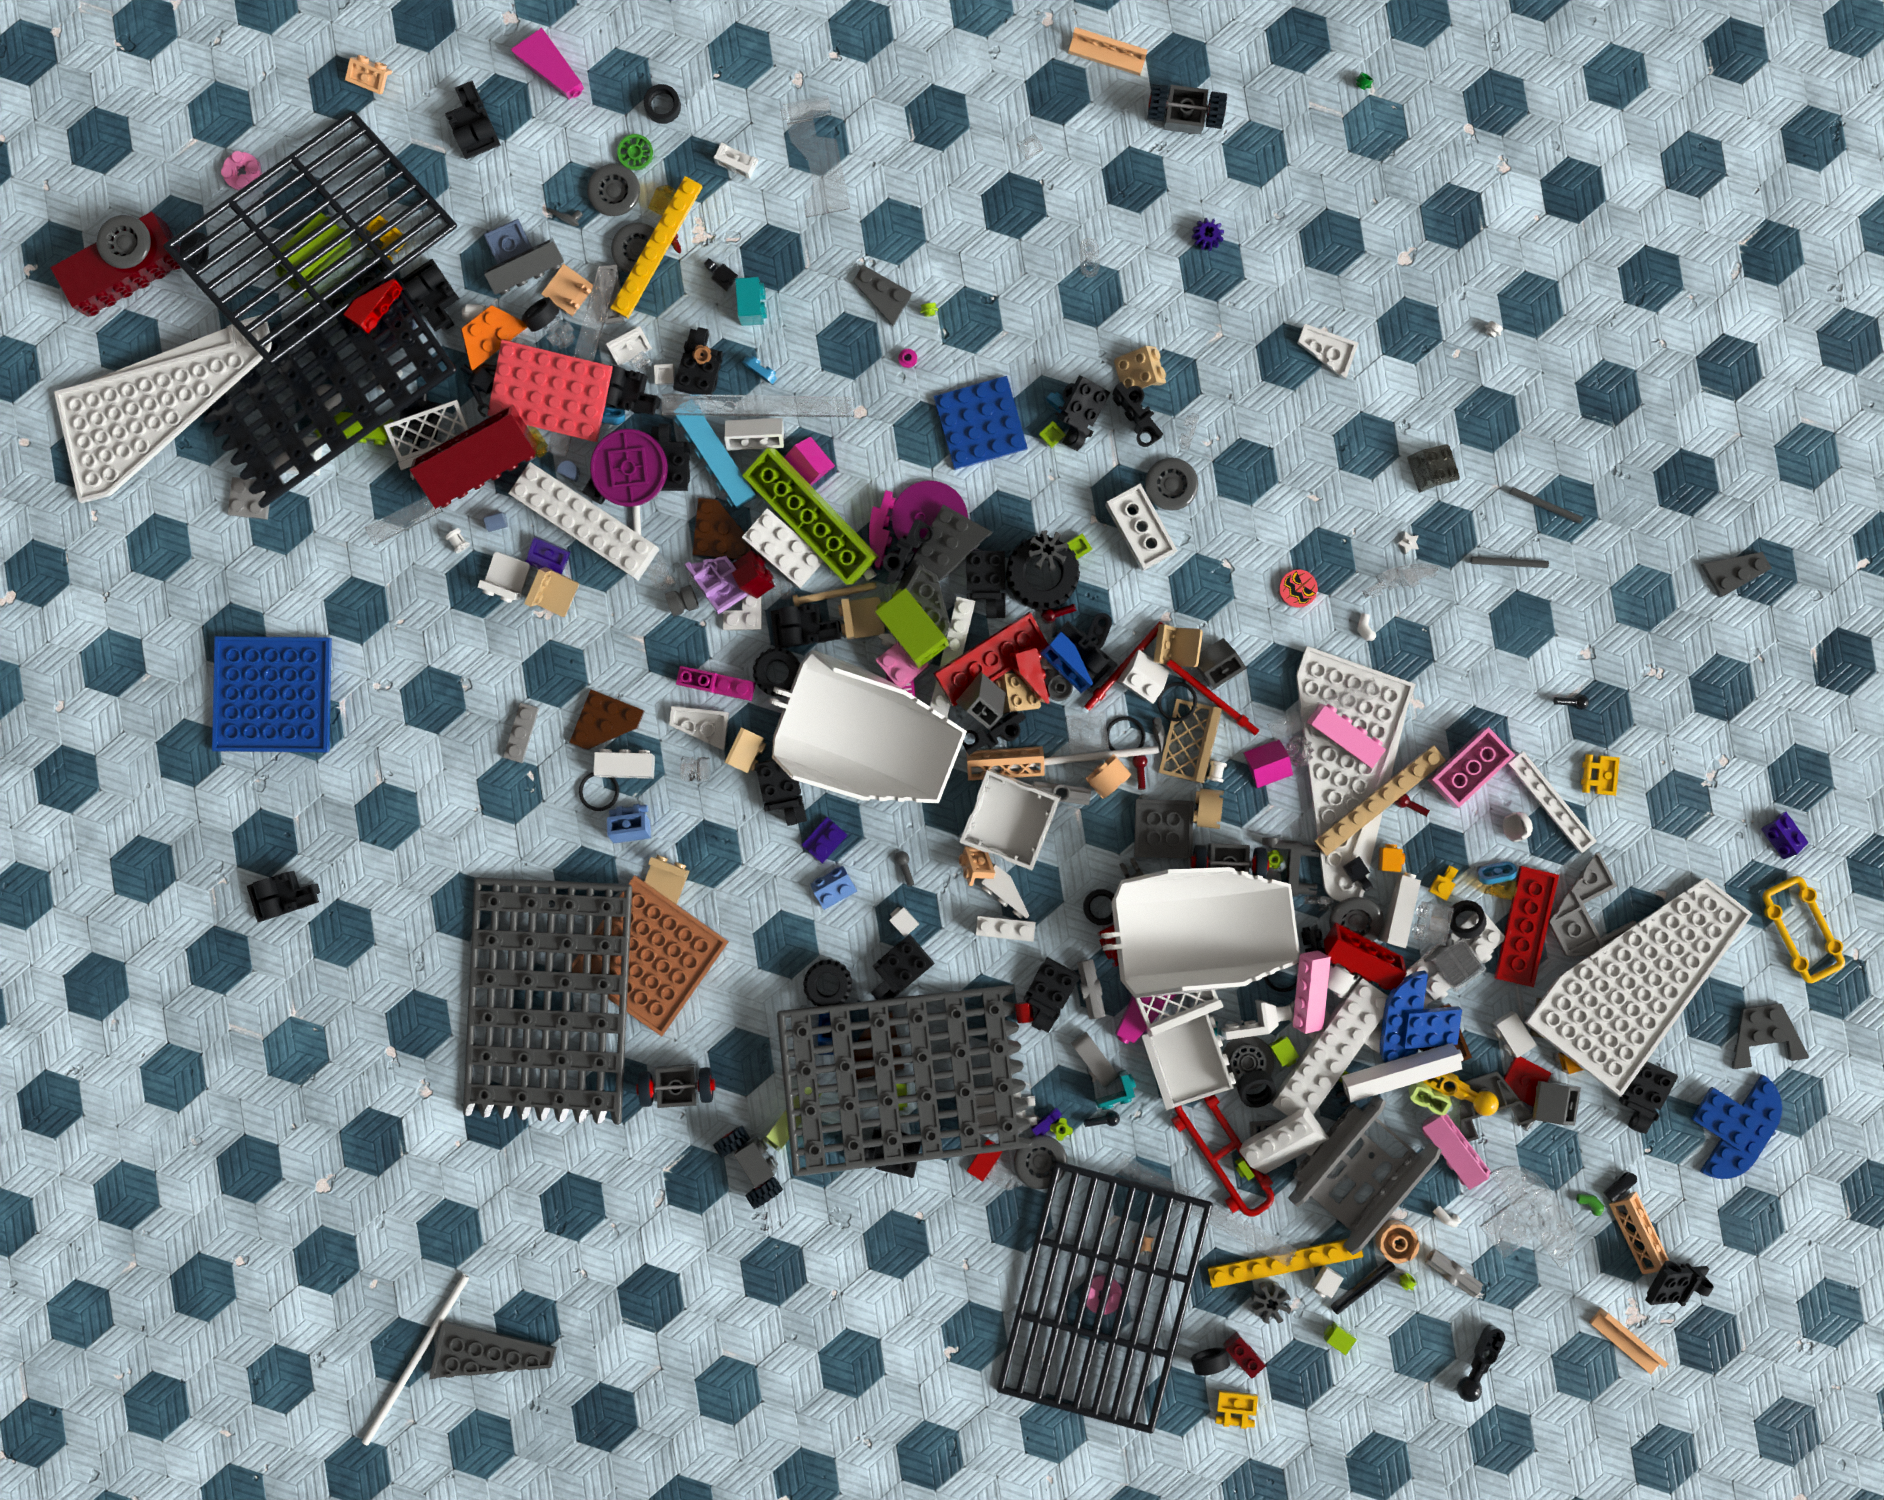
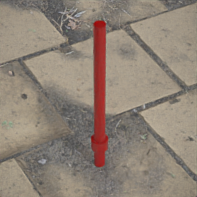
M1161 621L1157 623L1107 681L1092 693L1093 696L1084 705L1088 711L1098 701H1102L1106 696L1105 693L1119 679L1137 650L1139 649L1143 652L1157 636L1159 624H1163Z
M1172 659L1166 663L1169 668L1236 720V724L1241 728H1246L1254 736L1259 732V729L1248 721L1249 718L1244 714L1240 715Z

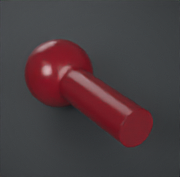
M1071 604L1054 611L1052 609L1043 610L1041 620L1046 624H1051L1057 617L1077 611L1076 606Z
M1145 755L1134 756L1132 763L1137 768L1138 790L1146 789L1144 767H1146L1148 760Z
M1406 793L1395 801L1398 807H1408L1426 817L1430 812L1429 809L1411 801Z

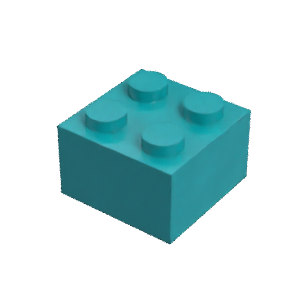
M759 277L735 278L737 311L741 326L764 325V318H767V308L765 307V302H763V300H766L764 283H760Z

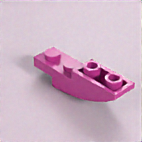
M885 490L881 508L873 506L869 525L870 548L879 556L874 562L878 570H880L881 565L883 566L886 547L890 548L893 538L890 536V531L885 530L884 527L888 528L890 522L888 512L889 509H893L896 498H893V492Z
M683 666L679 668L676 685L752 701L756 685L753 681Z

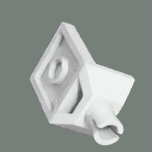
M1255 1000L1258 1022L1255 1020L1245 1021L1244 1025L1240 1026L1237 1023L1225 1024V1028H1221V1035L1226 1040L1270 1034L1278 1026V1022L1293 1020L1291 1006L1276 1007L1265 1001Z

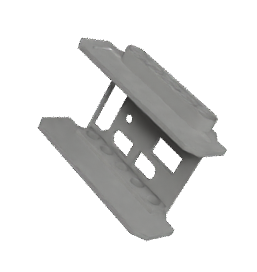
M1377 1095L1373 1096L1361 1108L1356 1104H1352L1346 1109L1326 1133L1329 1140L1323 1142L1311 1156L1307 1155L1294 1171L1293 1176L1299 1181L1294 1191L1288 1197L1298 1207L1311 1196L1351 1231V1234L1343 1246L1352 1255L1364 1248L1435 1164L1442 1151L1434 1144L1429 1143L1421 1152H1415L1377 1119L1386 1104V1101ZM1374 1120L1409 1149L1402 1158H1391L1364 1134ZM1361 1137L1363 1145L1350 1158L1346 1153ZM1370 1152L1374 1153V1158L1372 1159L1368 1157ZM1342 1160L1346 1164L1345 1167L1335 1178H1328L1329 1173ZM1388 1161L1392 1166L1391 1171L1379 1183L1371 1174L1382 1162ZM1344 1175H1347L1356 1184L1338 1204L1329 1196V1193ZM1367 1182L1375 1190L1365 1202L1357 1203L1354 1195Z

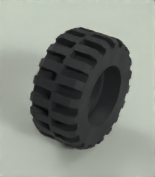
M1038 535L1032 536V538L1035 537L1036 540L1043 544L1042 537H1038ZM1047 535L1048 541L1051 542L1053 538ZM1032 538L1025 539L1019 546H1016L1009 557L1006 568L1008 588L1016 600L1018 599L1022 605H1027L1031 609L1048 610L1059 607V605L1064 604L1072 596L1078 584L1080 571L1079 561L1075 557L1076 554L1073 550L1071 551L1069 545L1067 551H1058L1057 553L1066 556L1063 564L1054 559L1061 570L1059 582L1049 590H1036L1026 581L1025 567L1031 560L1028 556L1029 551L1040 549L1033 545L1030 546ZM1058 539L1055 545L1057 546L1064 543L1059 541L1060 539ZM1046 546L1045 550H1043V552H1047L1048 555H1051V551H1053V549H1049L1048 546Z

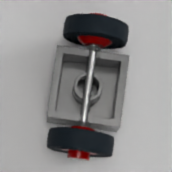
M1208 843V857L1205 845H1195L1193 856H1191L1190 867L1193 869L1230 867L1234 868L1235 871H1245L1248 874L1249 868H1251L1253 876L1259 875L1266 879L1267 871H1269V859H1267L1266 848H1255L1252 861H1250V845Z
M697 1064L658 1066L655 1069L656 1084L653 1083L650 1071L639 1073L636 1093L637 1096L639 1095L641 1107L652 1106L654 1092H657V1108L696 1106L699 1103V1094L702 1103H710L713 1100L715 1079H713L712 1071L709 1067L700 1068L698 1079Z

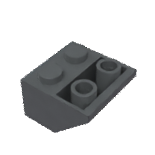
M1224 638L1200 652L1197 666L1198 671L1211 691L1247 669L1237 652Z
M980 672L956 702L976 720L991 730L1003 716L1006 693Z
M1538 1081L1532 1119L1559 1125L1575 1126L1581 1087L1562 1082Z

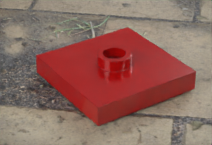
M1520 1056L1513 1058L1503 1079L1521 1101L1533 1107L1538 1081H1548L1552 1073Z

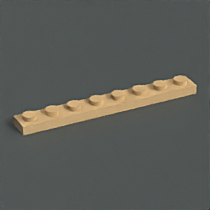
M1434 745L1431 746L1317 837L1314 843L1325 856H1328L1443 764L1446 759Z

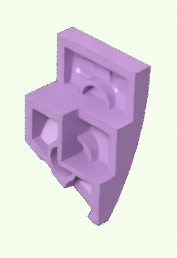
M727 556L705 559L699 563L691 564L687 562L685 564L687 570L718 614L749 595L739 589L732 575V572L737 569Z

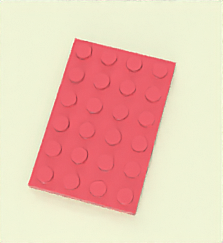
M501 340L489 403L490 409H488L487 415L493 416L514 405L522 420L528 426L598 442L613 366Z

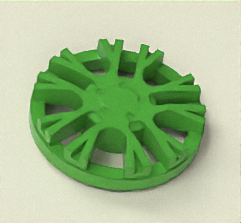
M631 134L621 140L618 145L617 154L623 166L632 171L645 169L652 162L653 148L646 137L639 134ZM636 138V144H631L630 139ZM627 142L630 146L627 147L624 143ZM648 144L650 149L643 150L642 148ZM621 148L626 149L627 153L621 154ZM642 158L647 159L644 164L641 162ZM639 160L640 166H636V161ZM629 161H634L633 166L628 165Z

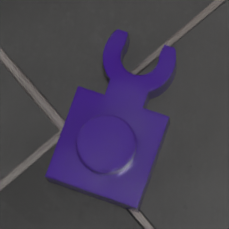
M1055 1108L1047 1116L1039 1120L1037 1125L1031 1127L1036 1136L1039 1134L1044 1135L1051 1129L1049 1127L1051 1123L1060 1118L1062 1113L1058 1108Z

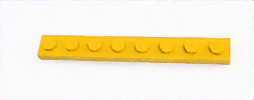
M686 176L684 177L611 306L612 311L629 319L703 188L701 184Z
M1347 1239L1207 1267L1211 1287L1216 1288L1363 1257V1252L1361 1250L1352 1255L1343 1246Z

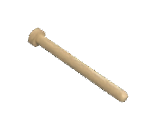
M875 582L801 597L797 595L792 596L794 606H799L800 604L870 591L877 587Z

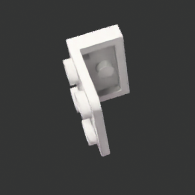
M495 552L486 579L479 581L478 588L483 589L482 592L487 595L494 596V593L500 595V599L507 602L520 600L531 566L525 561Z

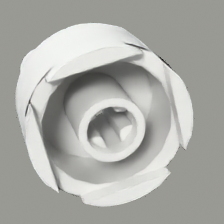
M1330 962L1327 989H1331L1338 997L1344 999L1352 991L1361 975L1356 972H1349L1338 963L1333 964Z

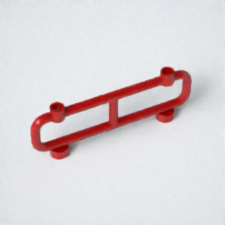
M1215 1094L1203 1099L1231 1142L1214 1154L1210 1152L1183 1111L1182 1105L1175 1107L1177 1115L1171 1119L1172 1123L1179 1132L1186 1128L1230 1194V1197L1224 1200L1230 1211L1235 1213L1240 1210L1248 1217H1255L1267 1210L1274 1201V1192L1270 1187L1273 1182L1267 1174L1263 1176L1260 1171L1250 1167L1239 1150L1242 1143L1218 1108L1217 1104L1220 1102ZM1235 1148L1267 1195L1266 1200L1254 1209H1249L1217 1162Z

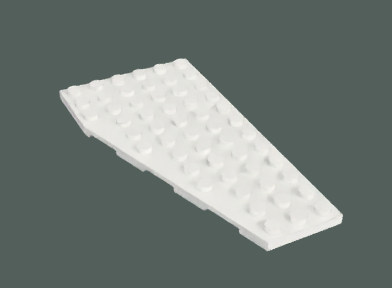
M1703 878L1560 975L1530 1014L1525 1024L1616 1096L1621 1097L1753 913L1708 878Z

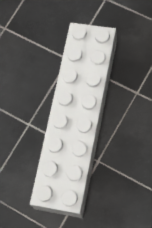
M529 462L508 493L638 581L660 550L656 545L531 462Z
M1360 977L1349 995L1344 999L1342 998L1330 1018L1325 1022L1323 1030L1317 1033L1315 1039L1312 1040L1280 1085L1271 1104L1287 1116L1296 1113L1306 1106L1314 1114L1383 1018L1388 995Z

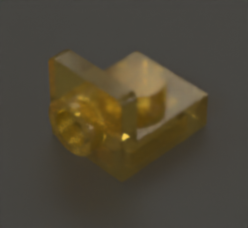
M668 185L657 187L648 208L663 216L676 193L674 192L675 189Z
M535 428L530 432L538 444L535 457L540 458L548 452L547 449L550 447L539 430Z
M1507 881L1505 890L1504 886L1498 884L1486 886L1484 894L1512 900V897H1515L1517 892L1516 881Z

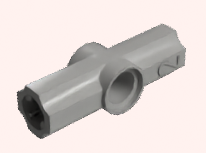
M1034 781L1033 786L1056 794L1058 788L1066 789V797L1060 799L1059 802L1089 805L1091 789Z
M1090 959L1077 962L1078 971L1081 975L1080 988L1083 1000L1086 1003L1089 1020L1104 1017L1105 1011L1101 998L1102 989L1100 981L1097 979L1094 961Z
M1435 1248L1430 1251L1425 1262L1442 1274L1443 1278L1454 1286L1460 1287L1473 1298L1480 1293L1483 1284L1467 1273L1466 1269L1454 1260L1448 1259Z

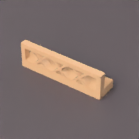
M1075 27L1068 54L1140 76L1148 50Z
M1043 746L977 750L970 755L966 752L968 781L983 780L986 771L998 765L1003 768L999 773L1012 778L1045 776ZM1032 763H1040V770H1031L1029 766ZM1014 764L1022 767L1019 771L1009 769ZM971 767H981L983 771L980 774H972Z
M1637 1192L1629 1193L1625 1199L1616 1200L1614 1203L1610 1202L1611 1210L1642 1274L1660 1271L1664 1262L1669 1261ZM1625 1205L1628 1211L1627 1216L1619 1212L1617 1206ZM1627 1222L1635 1226V1233L1628 1230ZM1635 1240L1644 1244V1251L1636 1247ZM1644 1257L1651 1260L1654 1266L1646 1268L1643 1262Z
M1600 1308L1589 1321L1592 1326L1649 1374H1652L1659 1364L1664 1368L1668 1365L1664 1359L1604 1309Z

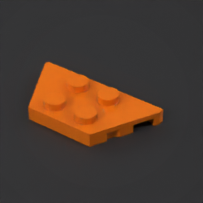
M490 305L463 326L461 333L471 371L500 349L501 340L511 341L527 328L526 324L522 320Z

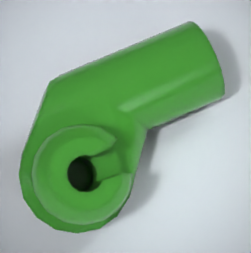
M1577 1194L1576 1200L1578 1204H1588L1592 1208V1214L1595 1216L1602 1214L1604 1205L1596 1196Z

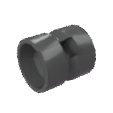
M691 585L680 588V593L671 591L665 594L673 617L681 615L684 609L692 611L699 608Z
M1063 675L1053 677L1047 685L1050 698L1058 702L1066 700L1073 691V685Z

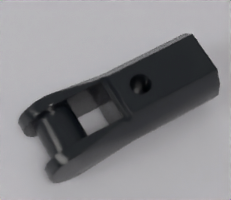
M1626 1172L1603 1193L1614 1203L1629 1188L1636 1184L1637 1176Z

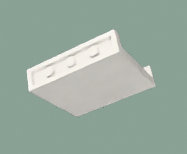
M1209 1014L1151 1037L1148 1034L1142 1035L1166 1110L1234 1089L1233 1084H1236L1233 1072H1228L1227 1065H1230L1227 1055L1222 1054L1220 1047L1223 1046L1220 1035L1216 1036L1214 1028L1217 1025L1214 1017H1210Z

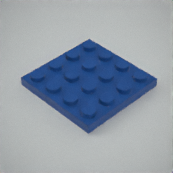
M1007 376L934 396L954 470L1028 450Z

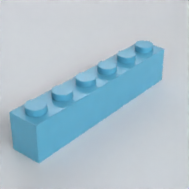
M691 399L673 412L676 417L673 419L679 428L683 426L686 430L684 436L688 442H694L697 448L694 451L700 459L704 457L706 460V469L710 475L715 474L718 480L715 483L721 491L725 489L728 496L725 498L731 507L735 505L739 509L755 499L757 496L742 476V473L694 400Z

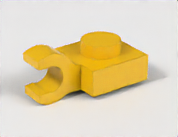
M1448 866L1443 877L1437 874L1428 891L1447 901L1456 885L1451 881L1456 876L1458 869Z

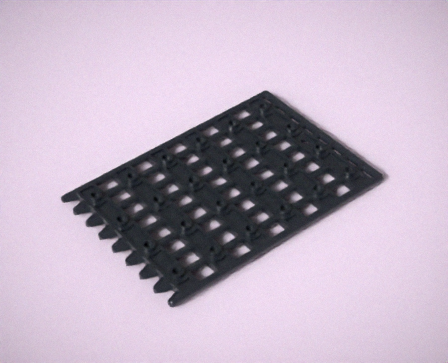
M380 261L376 265L381 272L376 275L372 268L356 279L360 287L347 296L342 291H339L326 302L332 309H335L385 272L387 267ZM391 276L389 279H387V281H390L395 278ZM403 290L400 292L399 300L393 301L388 311L377 322L379 324L384 320L388 328L374 338L370 333L367 334L352 324L343 315L346 312L344 311L336 317L338 322L325 332L322 329L305 340L307 343L305 346L293 354L291 352L274 363V368L261 376L257 368L266 363L262 359L239 380L244 389L231 398L225 393L211 405V409L204 416L203 420L206 423L220 420L212 434L215 437L229 434L221 448L224 451L238 449L230 461L233 465L247 463L240 473V478L243 480L252 477L257 478L250 486L249 492L252 494L262 491L266 492L258 502L260 508L268 506L457 371L455 365ZM311 300V301L308 302L306 305H304L303 307H301L300 309H298L296 312H294L293 314H291L289 317H287L286 319H284L283 321H281L279 324H277L276 326H274L272 329L269 330V332L273 331L275 328H277V327H278L279 325H281L283 322H285L286 320H288L290 317H292V316H293L294 314H296L298 311H300L301 309H303L305 306H307V305H308L309 303H311L313 300ZM403 306H405V308L409 312L405 316L400 310V308ZM324 311L316 318L311 313L295 324L296 332L285 340L278 336L272 341L269 354L272 355L324 317L326 312ZM413 319L418 325L416 329H413L409 323ZM401 322V326L397 328L396 324ZM343 329L347 336L332 346L328 338ZM422 333L428 340L424 344L419 338ZM393 334L397 342L382 352L378 344ZM353 343L357 350L342 360L337 352ZM432 347L438 354L435 357H432L428 351ZM403 348L407 356L392 366L387 358ZM312 351L316 358L301 368L297 360ZM362 356L366 364L351 374L347 366ZM412 362L417 370L401 380L397 372ZM440 362H443L447 367L445 371H442L438 366ZM321 364L325 372L310 382L306 374ZM371 370L376 378L360 388L356 380ZM281 373L285 380L270 390L266 382ZM422 376L426 384L411 394L406 386ZM328 379H331L335 386L319 396L315 389ZM381 385L385 392L370 402L365 394ZM290 387L294 394L279 404L275 396ZM340 393L344 400L329 410L325 402ZM249 395L253 403L238 412L234 405ZM390 398L395 406L379 416L375 408ZM299 401L303 409L288 418L284 410ZM349 407L353 415L338 424L334 416ZM258 409L262 417L247 426L243 419ZM308 415L312 423L297 432L293 425ZM359 421L363 429L348 439L343 431ZM267 423L272 431L256 440L252 433ZM317 429L322 437L307 447L302 439ZM276 437L281 445L266 455L261 447ZM327 443L331 451L316 461L311 453ZM283 452H286L290 459L275 469L271 461ZM295 466L299 474L284 483L280 475Z

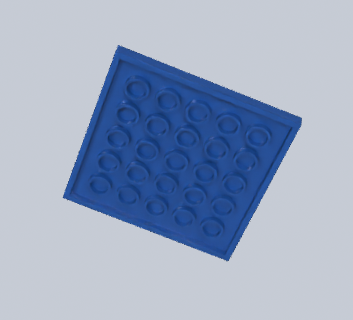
M215 636L212 751L329 753L332 638Z

